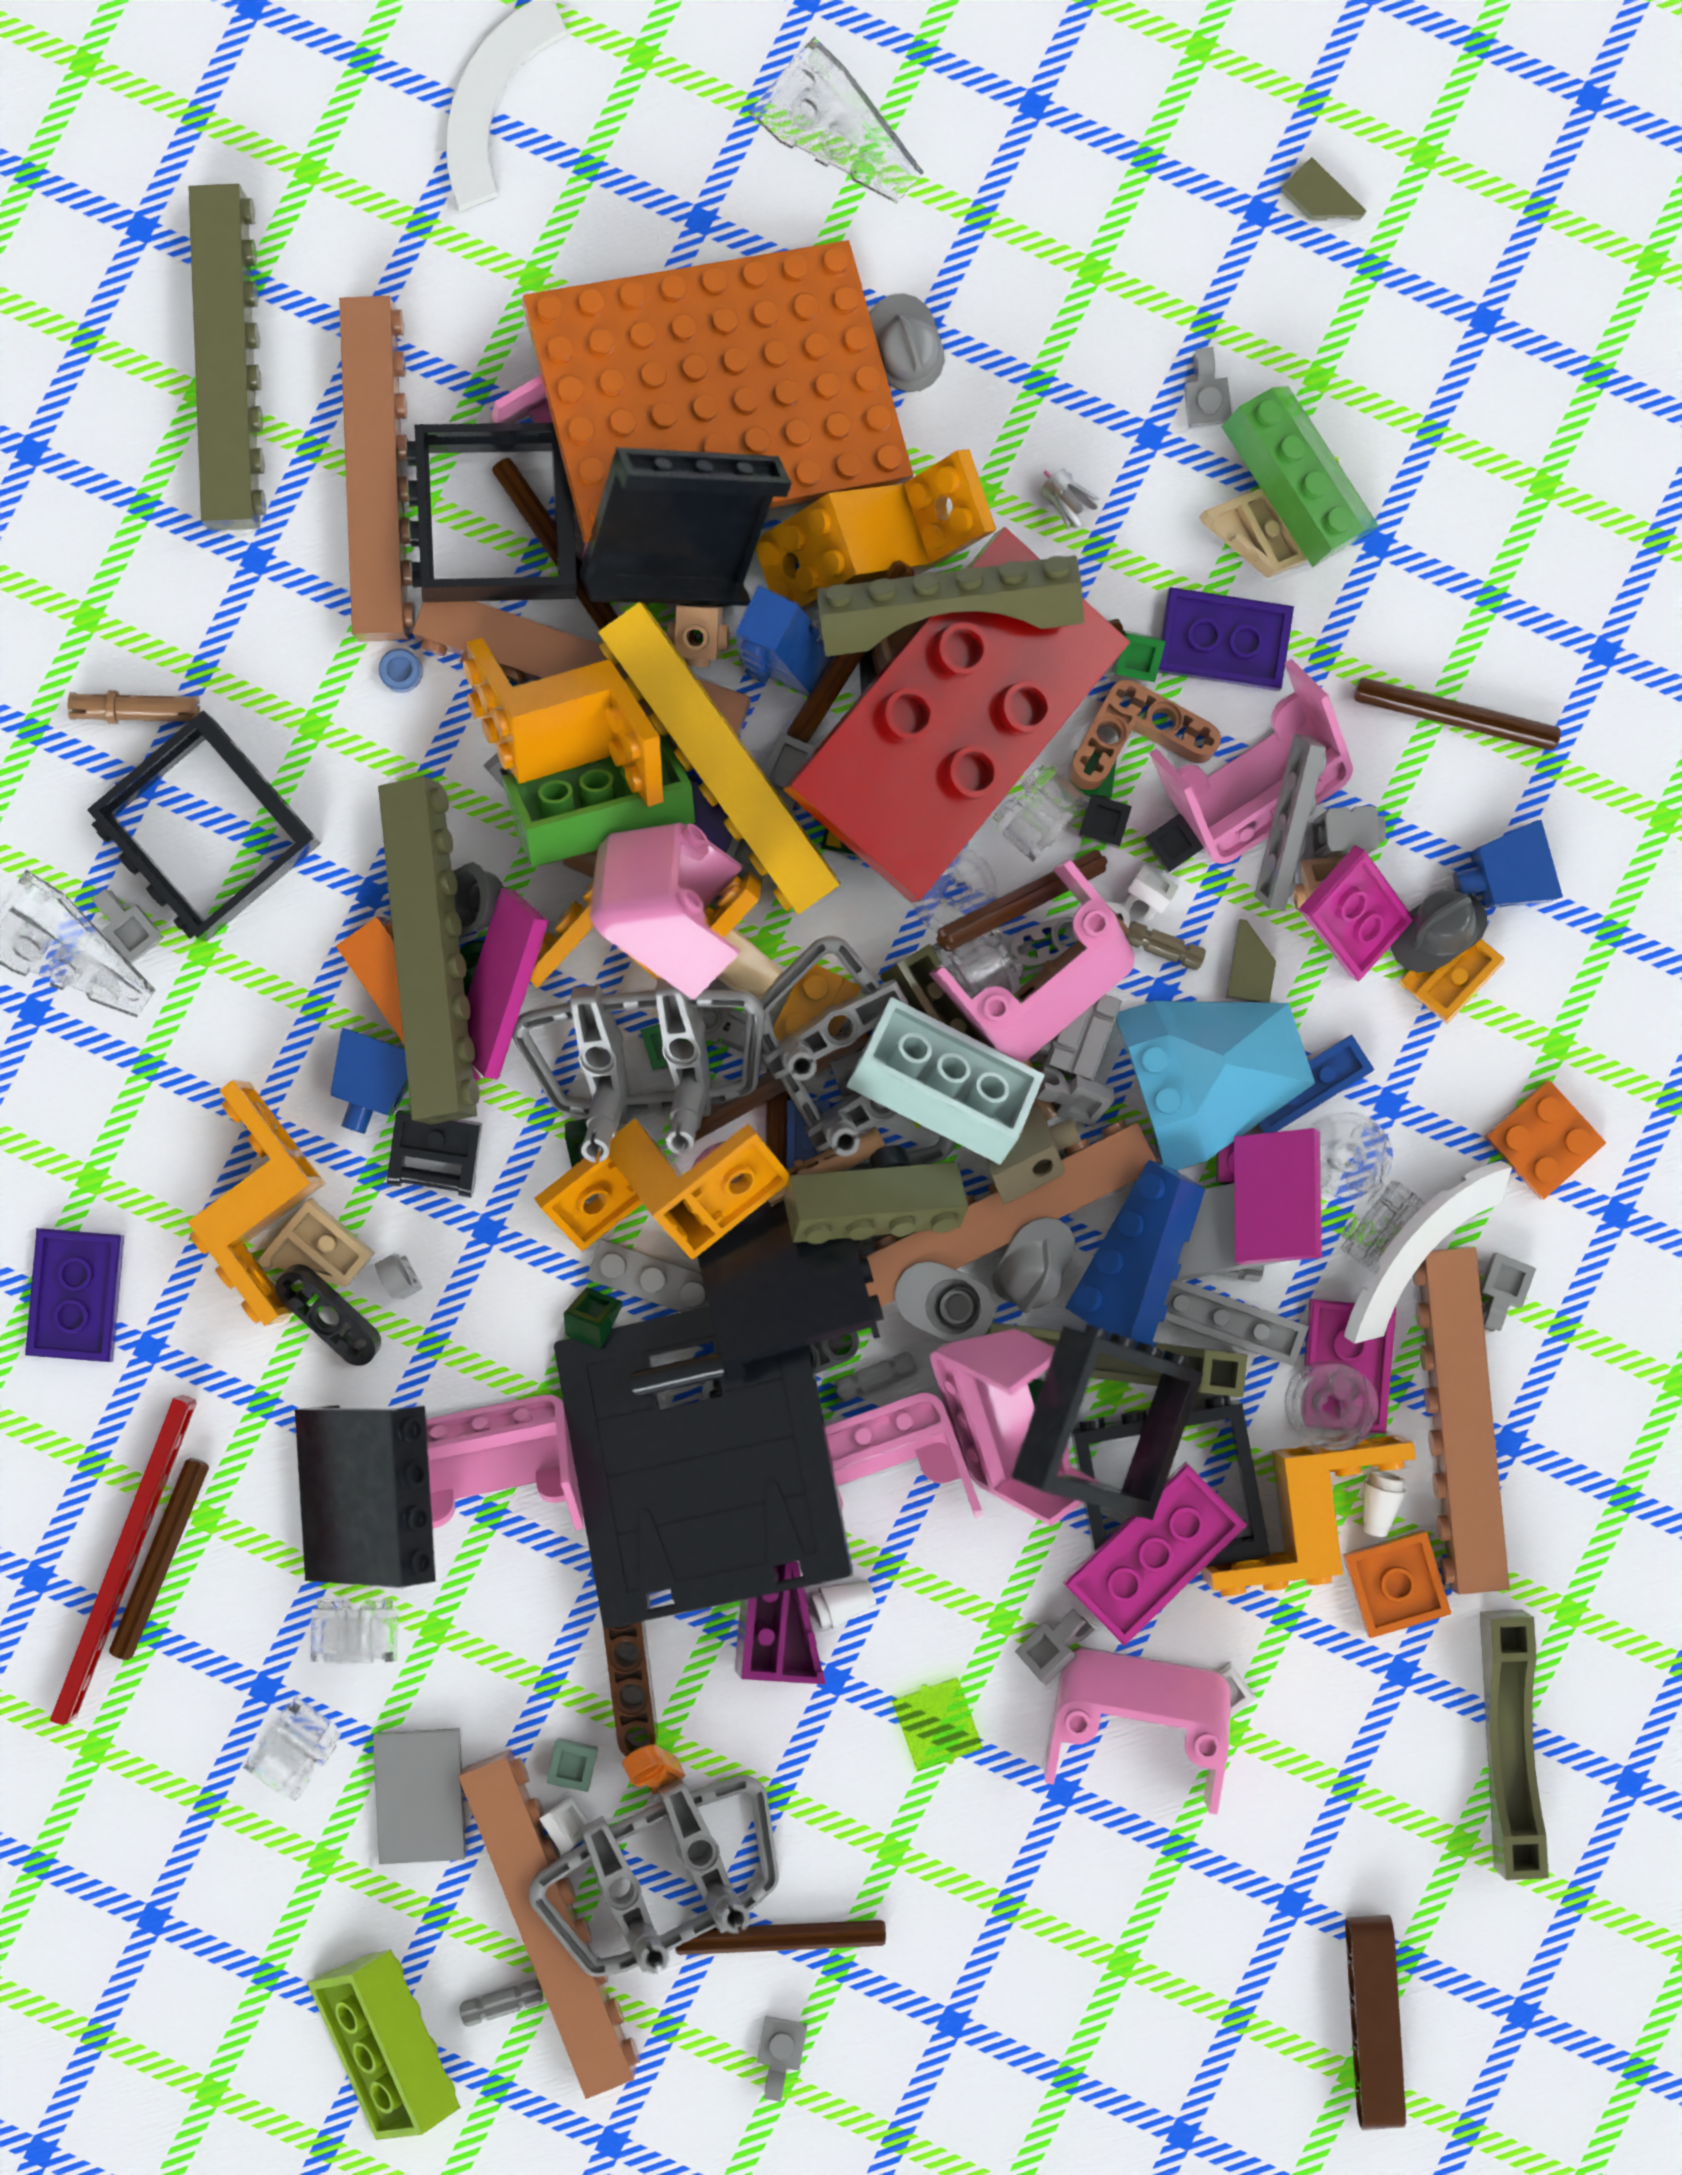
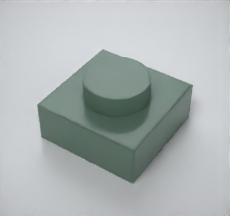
M557 1738L546 1783L588 1792L598 1747Z

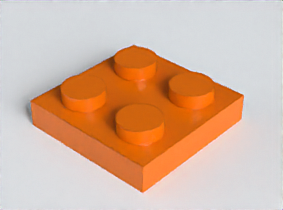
M1550 1080L1544 1081L1484 1136L1489 1144L1542 1200L1546 1199L1607 1143Z
M1425 1530L1342 1554L1365 1631L1369 1638L1452 1614L1429 1537Z

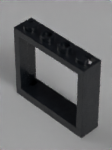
M553 422L415 424V441H407L408 466H416L417 480H408L409 507L418 506V521H410L411 547H419L420 562H412L413 588H421L422 602L576 599L577 574L573 498ZM552 451L558 576L434 579L429 453Z
M204 710L87 809L96 820L91 824L96 829V833L106 843L113 840L123 851L118 858L125 867L135 876L141 872L150 883L146 887L150 896L161 907L168 904L178 915L173 920L176 926L189 939L195 935L198 939L206 942L321 844L217 721ZM205 739L295 842L294 845L206 920L201 917L115 817Z
M1086 1324L1085 1330L1082 1332L1063 1325L1011 1478L1043 1492L1153 1520L1203 1372L1187 1367L1190 1358L1165 1350L1162 1358L1163 1349L1138 1341L1137 1347L1134 1349L1136 1341L1111 1332L1109 1340H1107L1109 1332ZM1099 1353L1162 1373L1122 1489L1058 1472Z
M1230 1396L1205 1398V1406L1191 1408L1185 1426L1230 1419L1251 1533L1249 1536L1234 1538L1205 1567L1270 1556L1243 1405L1238 1400L1230 1401ZM1146 1410L1121 1413L1122 1421L1105 1423L1104 1417L1080 1421V1428L1073 1429L1071 1433L1077 1470L1095 1479L1089 1444L1141 1435L1147 1418ZM1083 1502L1093 1553L1106 1540L1100 1506Z

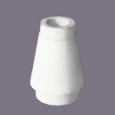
M1371 1471L1370 1479L1364 1482V1524L1362 1530L1365 1533L1378 1537L1388 1536V1531L1407 1492L1403 1488L1405 1482L1403 1477L1385 1471Z
M869 1581L819 1588L818 1594L810 1596L812 1608L821 1629L828 1626L834 1629L866 1611L869 1607L876 1605L874 1592Z

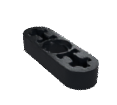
M296 1264L288 1267L278 1278L275 1290L280 1301L346 1362L355 1366H362L368 1364L374 1358L381 1347V1336L377 1329L308 1266ZM300 1280L304 1286L297 1292L293 1291L291 1288L292 1284ZM316 1294L319 1298L311 1307L308 1306L306 1303ZM330 1306L335 1309L339 1316V1322L337 1324L325 1323L319 1316V1307ZM348 1323L351 1327L341 1336L339 1332ZM362 1338L367 1344L358 1350L353 1344Z

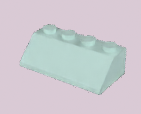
M890 997L858 1059L846 1087L1001 1165L1019 1139L1045 1075Z

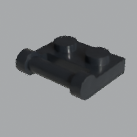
M398 1110L395 1116L387 1185L401 1187L402 1183L457 1191L459 1196L472 1198L475 1189L476 1167L483 1123L459 1119L427 1124L412 1120V1115L409 1111ZM405 1156L462 1165L461 1174L456 1175L405 1167Z

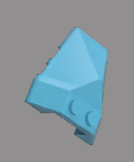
M1152 1001L1118 1012L1115 1020L1125 1052L1130 1056L1153 1127L1152 1135L1161 1163L1177 1171L1208 1161L1234 1142V1137L1243 1136L1254 1126L1315 1084L1289 1003Z

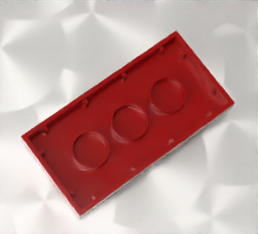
M1004 527L994 533L967 567L980 568L1003 565L1013 561L1026 562L1041 559L1009 529ZM1084 599V624L1040 629L1024 620L1003 614L980 611L951 612L924 618L783 790L911 903L921 901L1124 651L1130 641Z

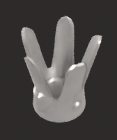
M1065 468L1060 469L1053 475L1047 470L1044 471V474L1049 479L1042 486L1041 492L1047 500H1051L1054 503L1067 529H1070L1068 519L1076 528L1081 525V520L1077 513L1079 514L1083 511L1081 503L1091 510L1099 508L1095 500L1100 498L1076 483L1072 479V474L1067 472Z

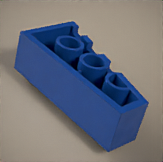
M758 585L735 631L741 665L746 667L744 673L763 683H767L770 678L808 697L834 656H825L823 639L820 638L817 642L821 633L817 628L810 625L811 620L797 603Z
M1149 1159L1065 1308L1089 1325L1108 1331V1338L1111 1332L1135 1340L1134 1349H1136L1138 1341L1156 1347L1157 1343L1153 1342L1159 1321L1164 1322L1168 1305H1165L1172 1279L1177 1281L1181 1264H1178L1184 1242H1189L1205 1188L1177 1170Z

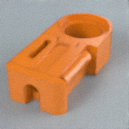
M654 1744L633 1751L622 1761L630 1782L639 1788L644 1785L649 1786L653 1795L658 1794V1788H662L686 1776L677 1756Z

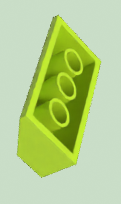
M392 1949L369 1953L307 1982L376 2140L423 2135L461 2108L455 2095L454 2083L445 2073L438 2057V2047L427 2032L420 2016V2006L410 1993L403 1977V1967L394 1956Z

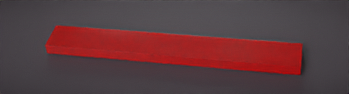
M185 1395L176 1396L172 1399L51 1715V1722L64 1726L78 1716L197 1405L196 1399Z

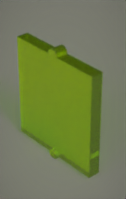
M958 1676L932 1686L923 1684L921 1690L892 1700L917 1772L944 1762L953 1764L955 1758L983 1749Z

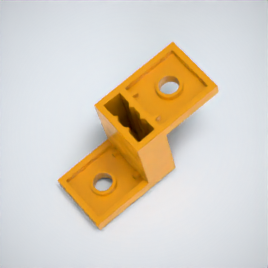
M970 449L955 451L904 484L828 493L760 536L755 550L768 589L797 603L805 611L818 603L817 588L831 587L836 584L848 585L872 582L885 576L892 563L897 560L909 565L915 571L914 576H917L997 531ZM948 497L950 498L953 506L950 515L947 511L946 506ZM795 557L799 561V568L797 570L795 568Z
M483 638L466 642L468 660L463 661V668L469 685L472 686V693L467 695L469 709L474 719L480 718L482 720V728L486 740L489 744H496L497 754L503 769H510L518 784L612 757L614 764L617 767L622 766L625 770L630 790L633 793L638 792L647 807L664 802L660 736L610 659L512 687Z
M751 871L742 879L736 875L721 891L720 895L722 897L717 903L718 906L714 910L709 906L703 910L705 925L725 938L759 901L762 881ZM594 879L586 888L588 891L582 897L585 901L580 905L575 900L560 916V922L554 928L557 932L554 935L549 931L545 933L530 982L537 988L594 927L590 919ZM630 956L636 963H638L656 980L657 978L663 979L659 975L654 973L652 970L644 966L642 963L637 961L635 958Z
M232 1080L219 1090L226 1099L221 1105L235 1123L242 1121L248 1128L251 1135L247 1137V1140L257 1154L262 1158L268 1155L270 1160L187 1223L193 1230L189 1235L196 1247L205 1255L210 1252L219 1264L215 1271L222 1282L230 1289L236 1287L245 1299L241 1303L245 1313L254 1323L257 1324L261 1321L264 1326L284 1321L293 1312L280 1301L276 1294L274 1283L257 1263V1260L245 1244L326 1183L252 1084Z
M634 1118L620 1129L611 1140L610 1152L604 1161L600 1162L599 1160L600 1151L597 1154L596 1162H591L584 1158L534 1199L543 1212L582 1252L640 1205L644 1204L653 1218L693 1260L788 1184L790 1174L748 1123L683 1175L670 1157L637 1119ZM744 1173L743 1177L739 1181L730 1184L734 1177ZM599 1193L593 1202L585 1203L591 1195Z
M1399 1435L1271 1450L1284 1551L1270 1553V1556L1204 1567L1201 1570L1203 1580L1213 1591L1220 1590L1221 1596L1246 1593L1247 1586L1263 1585V1590L1266 1591L1282 1590L1289 1588V1581L1303 1579L1306 1580V1585L1331 1583V1576L1343 1575L1330 1472H1335L1336 1476L1357 1475L1362 1473L1361 1466L1368 1465L1378 1466L1379 1471L1404 1468V1461L1416 1460L1414 1442Z

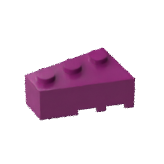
M798 1562L777 1566L778 1581L801 1576ZM804 1587L740 1602L734 1670L741 1679L826 1684L816 1647L815 1634L812 1630Z

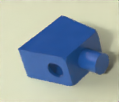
M1542 820L1534 821L1470 852L1473 868L1453 873L1456 891L1463 894L1467 893L1468 895L1481 892L1486 908L1541 904L1563 897Z
M342 1028L331 1086V1096L349 1102L341 1126L365 1134L373 1111L393 1116L409 1088L405 1049Z

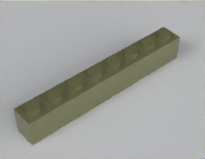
M239 183L188 186L201 522L210 531L260 529V516L266 515V497L264 490H259L258 474H264L265 471L262 448H257V432L263 431V415L261 407L256 406L255 391L261 390L262 381L260 367L258 364L254 365V349H259L260 334L258 324L252 323V307H258V290L256 282L251 281L250 266H256L257 263L255 242L253 239L249 240V224L255 223V208L253 199L247 198Z
M425 776L378 786L412 1120L436 1124L476 1117V1104L479 1102L480 1093L478 1085L473 1078L472 1062L475 1059V1047L472 1039L469 1037L467 1022L471 1015L469 1000L465 996L463 978L466 975V963L460 953L458 937L462 932V924L456 912L454 899L458 886L456 876L451 870L450 853L453 851V840L447 829L445 814L449 808L448 796L443 785Z

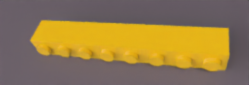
M638 602L598 631L604 640L598 645L605 657L611 660L614 666L620 663L629 677L624 682L636 700L640 701L645 698L654 711L649 715V718L663 737L669 733L679 747L674 750V754L688 772L694 768L701 777L703 783L698 787L707 801L713 807L719 803L728 816L723 822L737 842L744 838L752 849L753 853L748 858L762 877L769 873L778 886L773 890V893L787 912L793 908L799 915L840 886L842 883L645 603Z

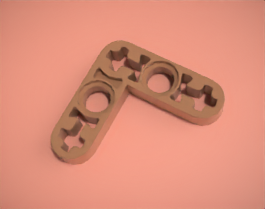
M1121 680L1111 688L1069 766V777L1077 787L1084 790H1094L1100 787L1132 730L1194 763H1204L1211 759L1219 748L1221 742L1220 733L1216 726L1139 683L1131 680ZM1124 695L1132 698L1127 708L1119 705ZM1146 704L1149 708L1142 719L1139 717V714ZM1156 713L1167 714L1173 721V728L1164 731L1158 729L1152 721V715ZM1182 725H1184L1187 728L1184 731L1181 739H1179L1176 737V735L1178 734ZM1101 726L1112 727L1118 734V741L1113 744L1103 742L1097 735V728ZM1198 735L1205 738L1201 749L1194 745L1195 738ZM1093 752L1101 755L1094 768V772L1091 775L1085 774L1083 772L1085 765L1088 763Z

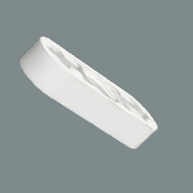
M1106 902L1129 928L1130 917L1127 910L1119 903ZM1075 913L1018 932L1010 945V952L1014 961L1020 966L1027 968L1042 965L1047 960L1050 962L1054 961L1070 948L1059 941L1058 930L1061 925L1072 923ZM1050 929L1051 943L1057 950V953L1049 954L1050 948L1046 946L1036 951V959L1030 960L1028 954L1020 955L1018 948L1024 944V937L1029 936L1032 942H1038L1046 938L1042 930Z

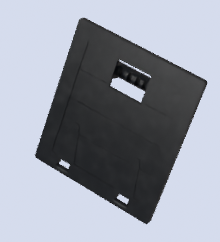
M709 1306L613 1328L601 1348H596L573 1338L554 1343L604 1628L611 1629L853 1576V1566L809 1345L746 1362L744 1366L747 1375L730 1379L721 1359ZM713 1342L715 1353L651 1367L650 1357ZM711 1380L720 1381L723 1396L659 1410L656 1394L658 1392ZM799 1561L803 1576L778 1581L777 1566ZM671 1589L674 1604L650 1609V1593Z

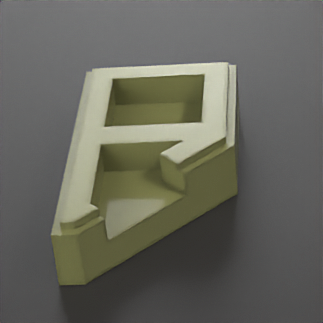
M1313 157L1280 190L1309 220H1327L1328 218L1360 220L1367 212Z
M1239 919L1226 997L1269 1003L1276 960L1248 921Z

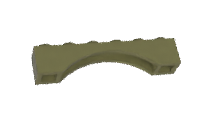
M1077 555L1053 556L1048 559L1026 562L1013 561L1003 565L980 568L966 567L957 571L934 574L922 573L917 576L895 579L881 578L872 582L848 585L836 584L831 587L817 588L825 656L869 651L882 639L906 625L927 617L951 612L980 611L998 613L1024 620L1040 629L1084 624L1082 583Z
M993 1322L987 1331V1334L1017 1329L1021 1332H1027L1032 1337L1055 1348L1061 1334V1330ZM1156 1342V1347L1163 1349L1162 1358L1165 1350L1190 1358L1187 1367L1203 1372L1197 1392L1243 1398L1247 1354ZM1099 1353L1091 1378L1158 1386L1162 1373Z
M1522 1609L1480 1611L1494 1869L1505 1880L1549 1878L1547 1835L1538 1792L1533 1745V1685L1537 1661L1534 1617Z

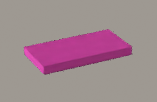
M506 888L500 889L467 996L471 1008V1015L467 1020L468 1031L475 1047V1059L472 1065L484 1078L497 1080L501 1074L548 925V920L515 890Z
M1184 1462L1166 1480L1153 1520L1130 1515L1063 1583L1125 1646L1247 1524Z

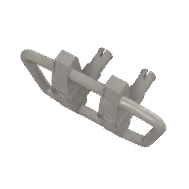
M835 936L822 937L813 942L781 974L760 999L764 1008L762 1037L764 1053L761 1056L775 1080L780 1078L807 1124L803 1129L816 1151L820 1153L833 1148L841 1156H850L860 1146L858 1136L860 1132L882 1121L890 1120L898 1113L887 1107L881 1109L874 1108L870 1105L869 1098L853 1092L826 1112L820 1114L801 1081L810 1079L816 1071L815 1060L841 1047L851 1045L859 1036L876 1026L890 997L905 1004L909 1002L895 978L879 984L853 948L845 940ZM828 953L835 954L864 992L839 1004L828 1006L821 1014L778 1042L772 1027L769 1010L824 955ZM838 1015L848 1017L850 1019V1027L845 1034L834 1036L828 1032V1024L833 1017ZM939 1134V1141L934 1146L908 1152L911 1164L924 1165L941 1161L952 1152L956 1142ZM870 1163L860 1166L856 1165L845 1171L871 1169Z
M657 978L655 990L604 995L599 984L586 987L573 986L570 1002L521 1014L518 1017L512 1037L553 1107L566 1113L588 1115L586 1121L588 1129L581 1146V1153L587 1160L596 1162L599 1151L600 1162L608 1157L611 1140L616 1136L619 1122L620 1124H627L631 1112L672 1108L670 1113L672 1122L666 1139V1145L673 1153L681 1154L682 1145L685 1143L684 1152L687 1154L692 1151L695 1145L696 1131L700 1128L702 1117L710 1116L711 1104L725 1103L749 1095L756 1089L759 1080L764 1008L756 996L742 990H703L693 1000L669 982ZM657 1007L663 1041L662 1053L667 1060L676 1091L629 1095L622 1047L623 1035L617 1027L612 1011ZM697 1007H739L747 1012L742 1078L740 1080L720 1087L711 1086L705 1040L706 1026L700 1018ZM573 1019L579 1049V1063L584 1070L592 1099L565 1095L530 1036V1029ZM679 1038H684V1039H687V1040H689V1041H683V1040H680Z
M741 1775L689 1792L683 1780L679 1778L657 1789L661 1802L610 1827H608L603 1816L580 1826L579 1829L584 1843L540 1871L532 1880L529 1887V1901L532 1908L586 1974L593 1977L626 1972L639 1966L642 1972L647 1971L656 1974L658 1973L656 1967L660 1966L663 1971L668 1965L669 1955L667 1951L717 1927L721 1934L726 1931L739 1933L737 1929L739 1926L742 1930H745L750 1920L748 1911L767 1897L776 1888L779 1881L768 1797L761 1782L751 1776ZM739 1793H746L751 1798L762 1878L743 1895L738 1897L731 1887L720 1856L719 1845L711 1836L697 1807ZM667 1818L676 1843L677 1855L685 1864L708 1912L659 1936L653 1927L641 1894V1885L628 1866L617 1842ZM697 1840L707 1841L708 1848L703 1857L696 1860L688 1858V1849L693 1842ZM590 1860L598 1881L599 1893L610 1908L630 1951L621 1955L596 1959L546 1896L547 1888ZM620 1878L628 1879L630 1881V1888L624 1896L616 1898L609 1895V1888L615 1880Z

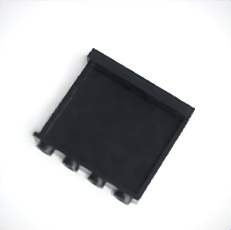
M616 447L592 528V537L589 539L579 573L590 601L602 603L697 604L724 607L748 606L751 600L744 587V581L773 497H787L792 484L779 456Z
M767 1200L697 1256L721 1359L730 1379L747 1375L744 1366L746 1362L870 1327L874 1339L880 1337L877 1321L884 1320V1315L878 1294L869 1296L866 1284L874 1282L868 1258L859 1259L856 1247L864 1245L863 1240L841 1238L829 1239L820 1244H811L809 1242L793 1243L784 1200L772 1207Z
M326 1405L295 1409L305 1581L395 1588L436 1582L425 1406L407 1408H340V1405Z

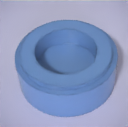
M402 648L393 649L387 652L379 663V676L382 682L392 691L399 693L409 692L416 688L422 679L423 668L421 662L409 650Z

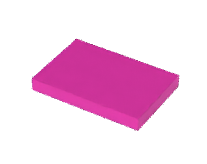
M1357 845L1347 853L1298 909L1346 973L1358 982L1414 920L1367 852Z
M1315 1128L1234 1137L1235 1262L1245 1265L1322 1258L1320 1131Z
M1309 1299L1307 1322L1309 1328L1306 1335L1299 1425L1302 1427L1386 1434L1396 1307L1393 1310L1383 1337L1354 1344L1345 1338L1344 1334L1355 1303Z

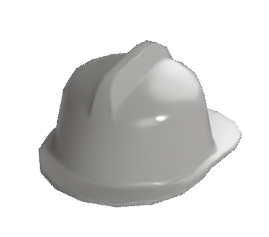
M904 293L887 296L880 300L870 313L887 380L893 387L906 392L922 391L933 385L938 379L945 362L942 342L933 315L927 305L915 296Z
M1048 1217L1032 1220L1022 1226L1012 1238L992 1275L993 1288L998 1296L1008 1302L1016 1303L1019 1310L1025 1313L1029 1312L1030 1309L1041 1308L1051 1303L1059 1293L1061 1278L1071 1262L1075 1251V1238L1069 1226L1059 1219Z
M929 1261L913 1265L905 1270L897 1281L895 1300L897 1309L904 1320L916 1328L947 1342L985 1335L993 1323L995 1307L992 1295L985 1285L962 1272L946 1265Z

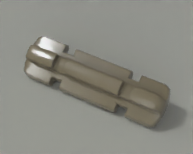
M1133 921L1130 923L1128 928L1130 933L1125 936L1131 946L1136 948L1143 946L1145 947L1144 951L1175 963L1179 960L1183 966L1193 970H1198L1201 967L1206 955L1204 948L1192 943L1189 946L1185 945L1184 940L1156 929L1149 931L1147 930L1148 926Z

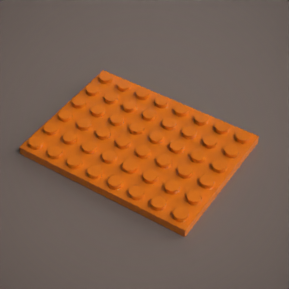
M849 240L524 294L522 297L523 310L584 543H588L592 537V528L616 447L779 456L792 484L788 496L773 497L769 508L817 500L832 492L902 484L914 476Z

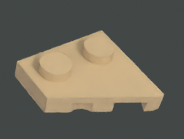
M1262 488L1209 508L1199 516L1201 522L1267 578L1295 568L1307 560Z
M311 1198L306 1200L258 1259L257 1263L267 1268L273 1266L285 1270L292 1265L302 1264L311 1268L325 1282L347 1287L370 1261L375 1252Z

